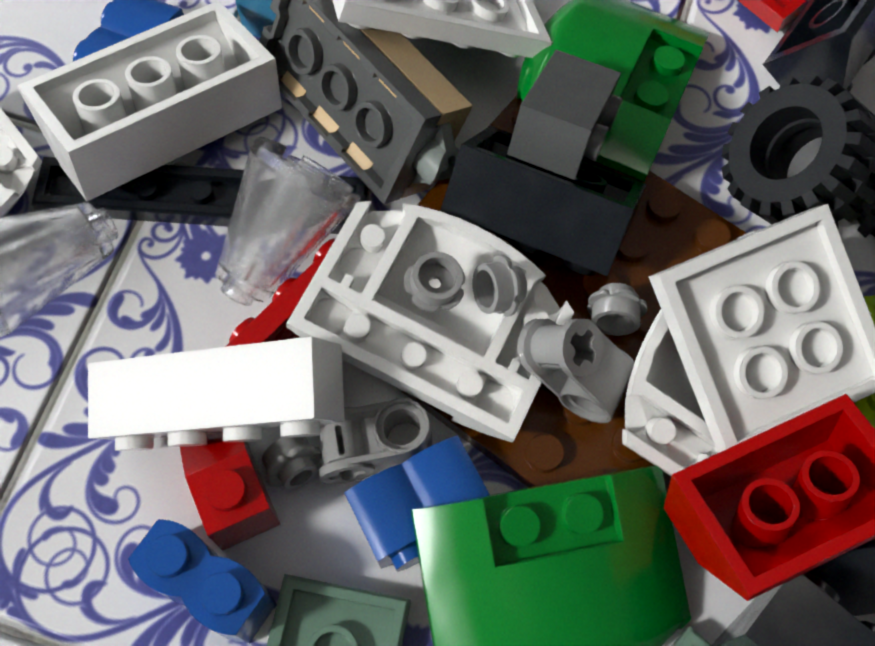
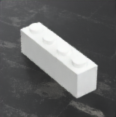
M312 336L88 363V438L115 440V451L154 449V438L168 437L169 447L207 445V434L223 432V442L263 440L262 429L280 427L281 437L285 438L320 436V424L345 422L342 345Z

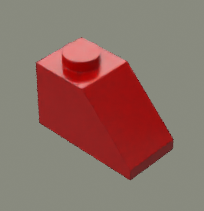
M223 432L207 434V445L180 447L184 475L206 534L222 551L281 525L247 442H223Z

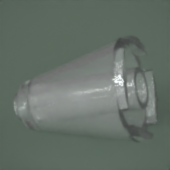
M256 137L250 148L215 273L217 279L223 284L220 288L222 293L231 300L246 306H251L253 301L266 302L278 287L299 268L347 217L361 198L360 195L351 193L354 188L347 182L303 155L302 159L292 155H288L287 158L283 157L287 146L265 137Z
M86 201L0 218V337L9 335L114 252L112 241L118 238V231L106 209L102 207L96 210Z

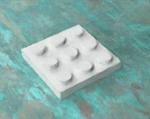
M828 204L803 211L649 276L718 453L844 394H847L853 402H856L875 393V325Z

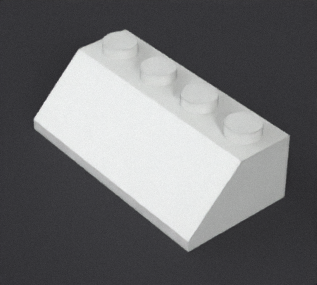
M219 0L17 85L61 168L86 201L96 198L282 109L275 57Z

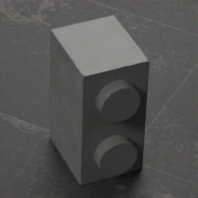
M556 49L520 105L507 155L575 180L585 159L596 162L608 131L611 132L623 102V98L614 95L621 73Z

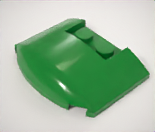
M571 0L563 5L544 24L552 41L551 46L546 47L533 58H524L517 86V99H521L523 102L556 49L620 72L621 75L614 95L623 98V102L611 132L608 131L596 162L645 182L710 32L627 0Z
M656 465L411 509L433 646H662L677 629L681 630L691 620L673 523L663 508L667 492L662 470Z

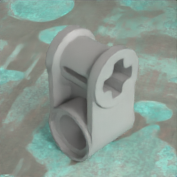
M533 319L522 328L517 341V353L520 363L528 372L532 373L559 398L564 407L572 413L592 422L608 423L611 421L627 387L635 362L627 353L614 345L600 331L596 323L589 319H571L564 325H558L550 319Z
M396 398L391 401L359 407H344L345 422L320 424V442L324 465L319 468V478L321 482L329 484L361 480L401 464L413 455L432 446V432L425 409L418 402L408 398ZM403 423L412 424L420 430L417 438L406 445H397L388 440L391 430ZM342 437H343L344 448H345V453H344V454H343V451H342V444H341V438H342Z

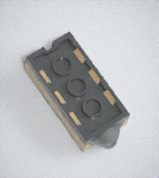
M272 0L270 9L276 14L273 25L263 27L259 42L276 59L280 91L384 205L428 190L433 183L451 177L459 153V149L455 146L454 142L473 105L404 35L375 28L363 30L352 27L347 23L338 22L332 0Z

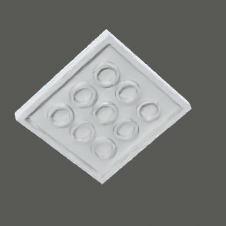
M332 0L338 22L347 23L358 29L375 28L401 33L411 39L428 38L452 43L464 49L476 47L497 51L512 58L520 56L533 58L552 44L533 0Z

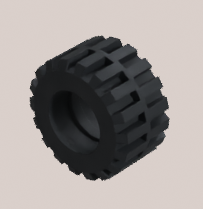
M805 75L800 83L794 77L781 80L780 88L777 90L768 86L759 92L760 100L754 105L748 102L740 112L744 116L739 123L732 122L728 131L732 139L730 143L723 145L721 155L729 161L721 168L723 179L731 183L727 189L733 198L741 202L740 205L773 225L813 207L828 204L839 230L838 221L844 218L852 223L861 216L857 209L864 201L870 205L875 201V191L873 190L875 186V115L838 82L829 78L823 81L817 75ZM822 137L820 149L814 160L803 171L787 178L790 163L796 153L810 141Z

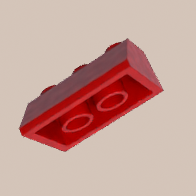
M844 394L672 474L663 508L698 564L745 600L749 601L875 539V429L851 398Z

